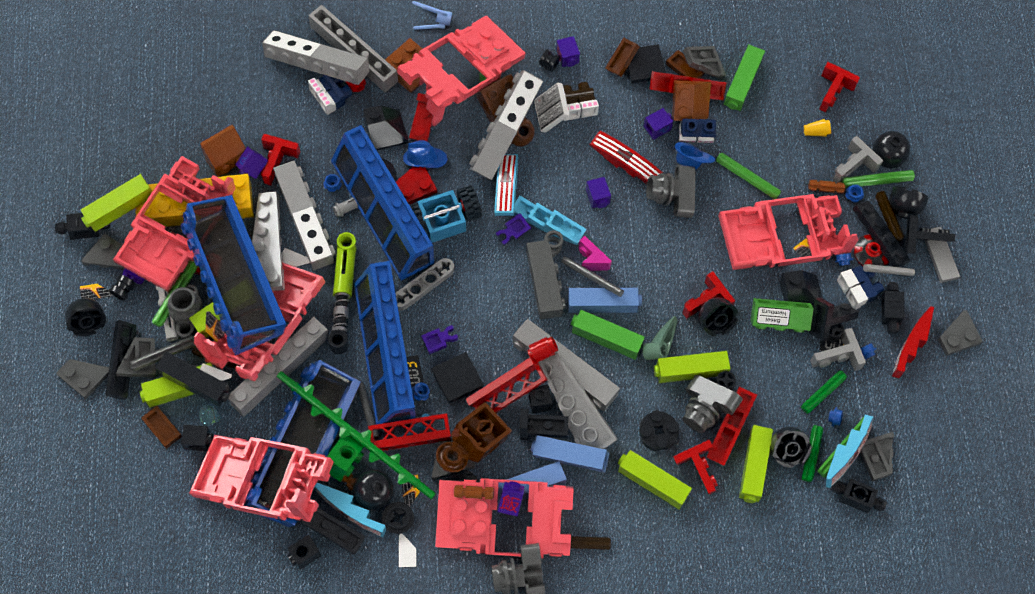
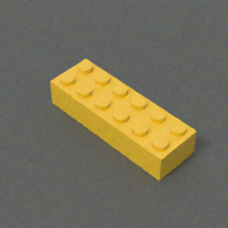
M249 174L218 177L223 181L227 177L233 179L236 189L232 197L241 218L254 217ZM211 178L200 179L213 186ZM148 184L152 191L157 186V184ZM158 192L144 215L165 227L178 226L184 221L183 213L186 211L188 202L183 201L181 204ZM145 202L135 208L136 216ZM194 211L196 218L202 216Z

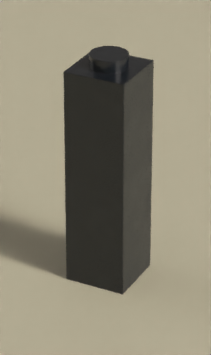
M167 351L155 367L158 374L218 407L223 402L225 403L230 396V389L227 383Z

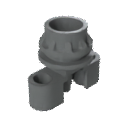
M677 165L674 176L672 173H660L657 176L650 175L646 186L647 199L654 200L657 204L665 206L674 201V216L692 218L695 211V167Z
M187 285L186 288H177L170 294L167 306L170 316L177 322L176 332L180 340H183L197 333L189 318L203 309V303L198 289L194 285ZM185 329H191L189 333L182 334Z
M695 375L686 388V392L692 398H690L689 403L685 407V415L682 420L691 429L704 433L707 428L712 427L715 421L720 418L717 412L718 409L733 415L743 399L738 393L704 377Z
M539 543L520 545L522 564L515 565L514 558H510V563L502 560L497 565H491L495 593L511 594V591L514 590V593L518 594V587L525 586L526 594H545Z

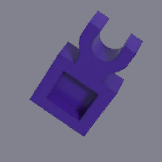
M521 213L505 223L507 229L499 230L496 232V236L506 235V239L502 241V244L506 245L512 236L517 240L531 230V227Z
M452 325L448 326L443 332H440L438 328L421 335L429 355L446 348V342L458 340L457 334L454 336L448 335L449 332L454 331Z

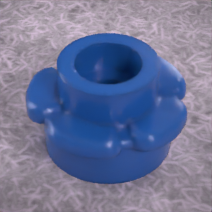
M330 174L326 176L323 186L329 192H335L342 186L341 179L335 174Z
M852 185L846 189L845 195L848 200L859 202V200L863 199V189L859 185Z
M851 253L836 255L835 262H839V266L850 265V261L854 260V258H851Z
M870 343L860 349L864 359L875 355L874 350L877 348H874L873 344Z
M420 382L412 387V394L415 400L425 401L429 398L430 389L427 384Z
M836 407L834 411H830L828 421L832 422L833 427L841 425L843 410H838Z

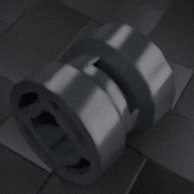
M120 274L116 279L117 283L111 286L109 292L116 298L125 301L128 297V292L133 290L136 284L130 278Z

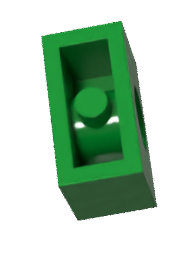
M351 436L340 438L327 456L334 461L330 470V476L340 482L345 476L349 477L355 468L353 464L355 462L358 464L364 456L362 452L364 446Z

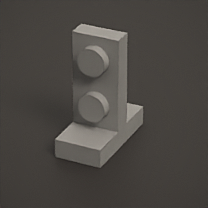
M856 136L848 146V149L853 154L848 158L846 164L841 163L835 169L836 173L833 180L836 183L841 182L844 177L850 175L863 163L874 173L879 169L883 160Z
M845 329L841 335L844 346L815 353L810 360L812 366H820L822 368L834 361L844 362L850 359L854 371L861 370L866 361L853 329Z

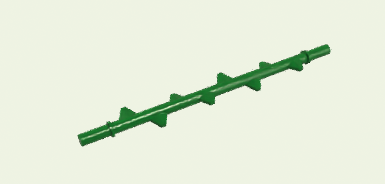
M280 371L276 377L290 387L291 391H295L312 405L311 415L313 417L324 414L341 428L339 434L341 439L351 436L370 451L369 461L371 463L382 460L399 474L397 482L399 485L409 482L413 485V488H417L429 499L432 500L436 495L434 491L422 483L421 479H417L399 464L400 454L388 456L370 441L372 434L370 430L359 433L341 418L342 408L330 410L313 396L314 386L312 384L301 387L298 382L292 380L284 372Z

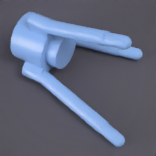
M416 1L412 2L416 6L436 13V22H439V24L414 26V30L445 29V25L450 26L452 12L439 10Z

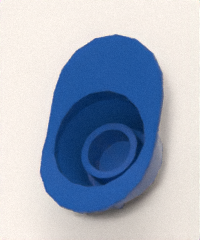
M425 140L409 143L408 151L403 156L405 164L411 167L439 168L444 166L448 160L445 152L432 147Z
M677 142L675 144V149L677 150L676 160L680 165L693 166L696 170L702 163L715 162L713 156L689 143Z

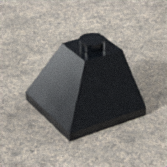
M382 105L363 109L368 135L376 150L409 143L400 110Z
M803 270L783 273L779 283L784 301L811 303L814 308L815 299L822 298L817 275Z

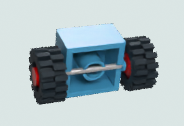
M472 185L456 190L458 201L454 191L451 190L410 205L432 243L466 232V221L469 222L482 217L481 205Z

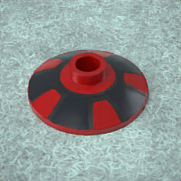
M870 234L858 239L854 246V256L859 264L862 266L864 264L885 266L889 262L880 250V245L874 241Z

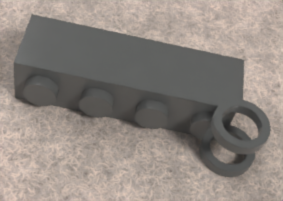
M555 230L547 232L543 241L530 242L526 245L540 320L561 317L563 309H566L565 299L561 298L560 292H562L561 280L557 281L556 276L559 274L558 265L553 261V257L562 250L563 236ZM550 235H557L559 238H557V237H549V236H550ZM556 241L558 244L551 245L549 242Z

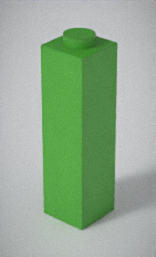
M748 44L726 95L724 105L730 109L741 111L762 62L765 50Z
M580 310L578 315L575 314L571 321L573 326L572 333L636 360L645 339L642 335L583 310Z

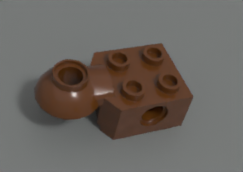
M512 74L501 77L475 93L490 123L495 121L497 117L495 113L500 105L503 106L506 100L504 99L505 93L508 89H512L514 85ZM524 118L520 127L524 128V135L521 136L518 129L511 142L515 146L523 147L533 140L535 129L532 122L527 118Z
M484 402L457 423L451 433L453 442H445L438 447L436 452L437 463L444 471L450 473L459 472L466 467L468 459L479 463L503 444L512 430Z

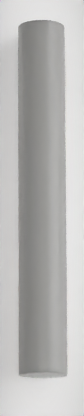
M864 264L863 266L865 272L914 276L915 270L911 268Z

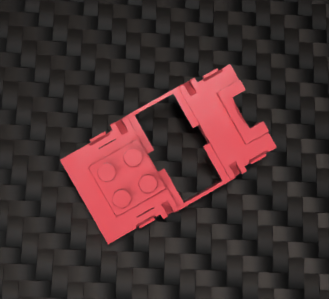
M484 16L472 23V26H468L463 30L456 29L454 33L451 32L420 50L419 54H413L412 61L398 66L397 73L409 85H412V81L418 77L420 78V85H423V83L427 85L425 97L428 98L426 109L433 115L432 125L435 127L442 121L447 106L451 105L452 102L456 104L461 103L500 79L501 74L523 60L526 53L488 16ZM449 42L487 79L468 89L453 74L448 75L442 69L443 64L431 52Z
M183 156L180 157L178 162H175L169 176L167 174L162 176L131 223L133 230L129 232L124 240V244L113 259L118 265L167 292H170L180 273H183L187 267L188 262L194 261V253L192 250H189L187 238L178 233L176 236L165 230V226L144 215L158 192L182 204L183 201L193 203L233 195L236 189L231 177H227L223 181L213 175L211 177L213 186L198 179L195 176L200 170L199 165ZM221 202L197 206L193 210L200 215H205L220 208ZM221 215L209 219L213 222L200 241L202 247L220 221Z
M814 194L760 201L756 202L754 207L749 206L720 211L718 215L733 270L765 265L773 268L775 264L780 267L820 261L823 257L827 260L833 254L851 253L858 242L857 234L850 235L847 224L843 225L838 235L835 233L834 220L831 218L840 217L842 213L837 195L815 198ZM797 203L802 224L808 226L810 233L806 238L812 256L785 259L780 239L778 240L775 229L777 227L771 206Z
M282 262L285 290L273 291V294L284 320L289 322L284 333L280 335L275 344L265 342L243 353L234 355L232 348L228 347L226 333L224 337L216 342L215 340L210 341V339H206L203 334L197 332L194 336V344L204 357L205 362L211 363L221 370L227 362L239 365L236 366V371L241 378L256 381L258 374L265 364L267 365L268 362L274 360L271 354L277 355L301 322L302 317L300 314L306 315V306L312 298H315L325 284L323 276ZM250 336L243 337L241 347L256 339Z
M214 434L189 493L196 498L217 503L223 502V505L229 509L232 507L234 510L275 519L279 517L284 521L286 518L311 522L313 514L319 506L315 500L310 499L313 489L318 480L328 482L334 461L330 457H325V455L312 454L308 448L254 437H250L249 441H247L246 439ZM268 447L293 452L270 511L244 506L247 495L253 486V483H251L255 471H259Z
M481 478L480 482L464 479V481L439 480L435 547L460 548V550L472 551L473 549L476 550V554L485 553L487 555L521 557V553L495 551L496 524H492L493 510H497L499 482L509 483L513 481L519 484H529L528 512H533L532 527L527 526L526 544L539 543L541 558H544V554L562 557V555L570 556L571 534L560 533L562 509L573 510L574 489L572 486L564 485L549 487L548 482L489 478ZM455 485H463V488H466V486H480L483 489L485 487H493L494 497L492 500L485 499V497H482V499L465 498V496L457 498L454 497Z

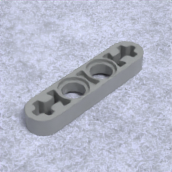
M448 258L439 260L395 293L396 300L398 298L404 299V304L401 302L397 304L398 310L403 311L449 278L454 273L453 261ZM449 265V270H442V266L447 267ZM428 275H434L436 280L433 283H429L425 278ZM413 286L421 288V292L418 294H413L410 290Z

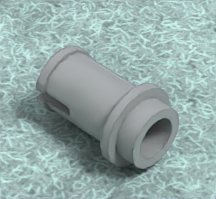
M352 197L340 204L335 203L333 211L337 217H343L345 213L357 209L358 205Z

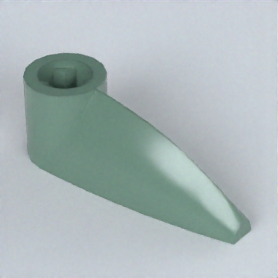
M673 316L658 331L651 343L643 345V356L646 360H657L658 358L667 357L678 319L676 316Z

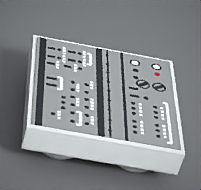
M556 83L534 100L541 132L546 133L570 116L562 83Z

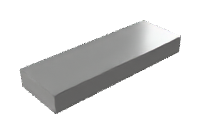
M932 228L931 232H938V229L942 228ZM925 240L940 283L959 279L960 275L948 243Z

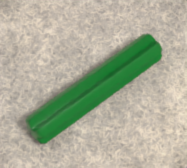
M841 370L838 371L802 404V410L807 414L810 413L846 380L847 375Z
M814 425L810 436L812 449L810 456L804 464L802 480L805 482H812L823 434V427Z

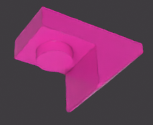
M586 236L579 240L578 248L580 253L584 257H588L582 262V266L590 271H608L612 261Z

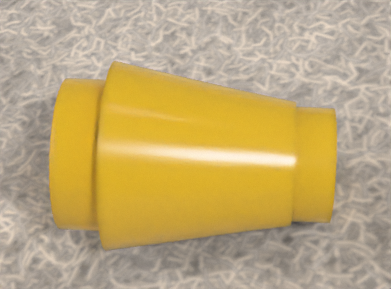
M821 119L803 125L805 136L827 137V135L831 134L829 120Z

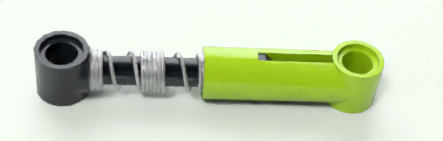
M344 232L337 238L333 296L336 298L333 311L334 325L328 336L330 350L338 355L345 353L349 347L348 333L345 327L347 326L346 319L349 312L347 307L348 299L352 297L355 255L357 251L356 239L349 232ZM345 243H350V244H351V245L348 246V247L343 246V244H345ZM345 257H347V259H346V269H344ZM340 339L343 341L339 345L334 344L336 340Z

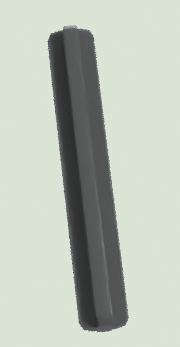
M195 335L130 361L131 369L137 371L160 361L166 351L175 355L196 346L194 344Z

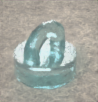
M211 405L202 407L199 412L200 421L205 426L213 425L221 420L220 413Z

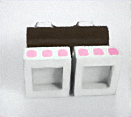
M587 82L579 83L578 90L572 91L571 85H563L570 115L564 121L578 119L580 114L581 118L598 114L599 105L597 100H595L594 90L589 87Z

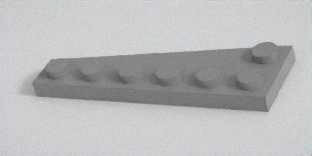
M276 191L258 194L252 244L272 291L285 290L284 270L282 268L283 254L281 252L282 239L280 237L279 195Z
M558 351L555 352V355L538 362L548 379V385L558 402L560 411H562L564 416H569L568 428L571 430L576 444L605 449L618 440Z

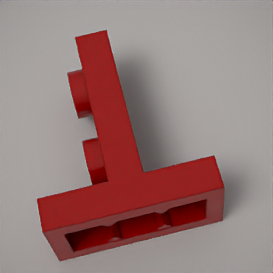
M827 62L821 76L833 83L824 97L819 110L826 112L828 107H833L837 99L834 96L836 93L840 94L843 87L854 91L860 77Z
M418 93L416 99L418 105L409 138L428 142L433 115L426 109L428 98L425 97L426 95Z
M263 134L261 139L263 148L270 151L267 157L268 162L262 169L261 176L264 184L271 186L275 178L273 168L280 165L284 155L298 158L300 147L299 143Z
M713 271L707 274L704 282L709 289L704 290L697 299L692 298L684 304L682 313L686 319L699 312L702 305L714 297L725 298L734 305V298Z
M710 439L673 456L677 465L691 459L693 460L709 495L717 492L715 487L718 484L714 476H709L706 470L709 468L705 457L700 458L699 455L714 449Z

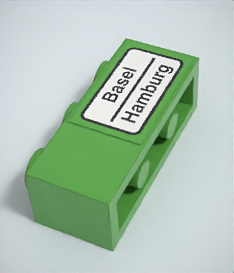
M753 298L751 323L758 329L773 327L779 331L793 329L795 332L802 333L805 330H811L814 308L811 303Z

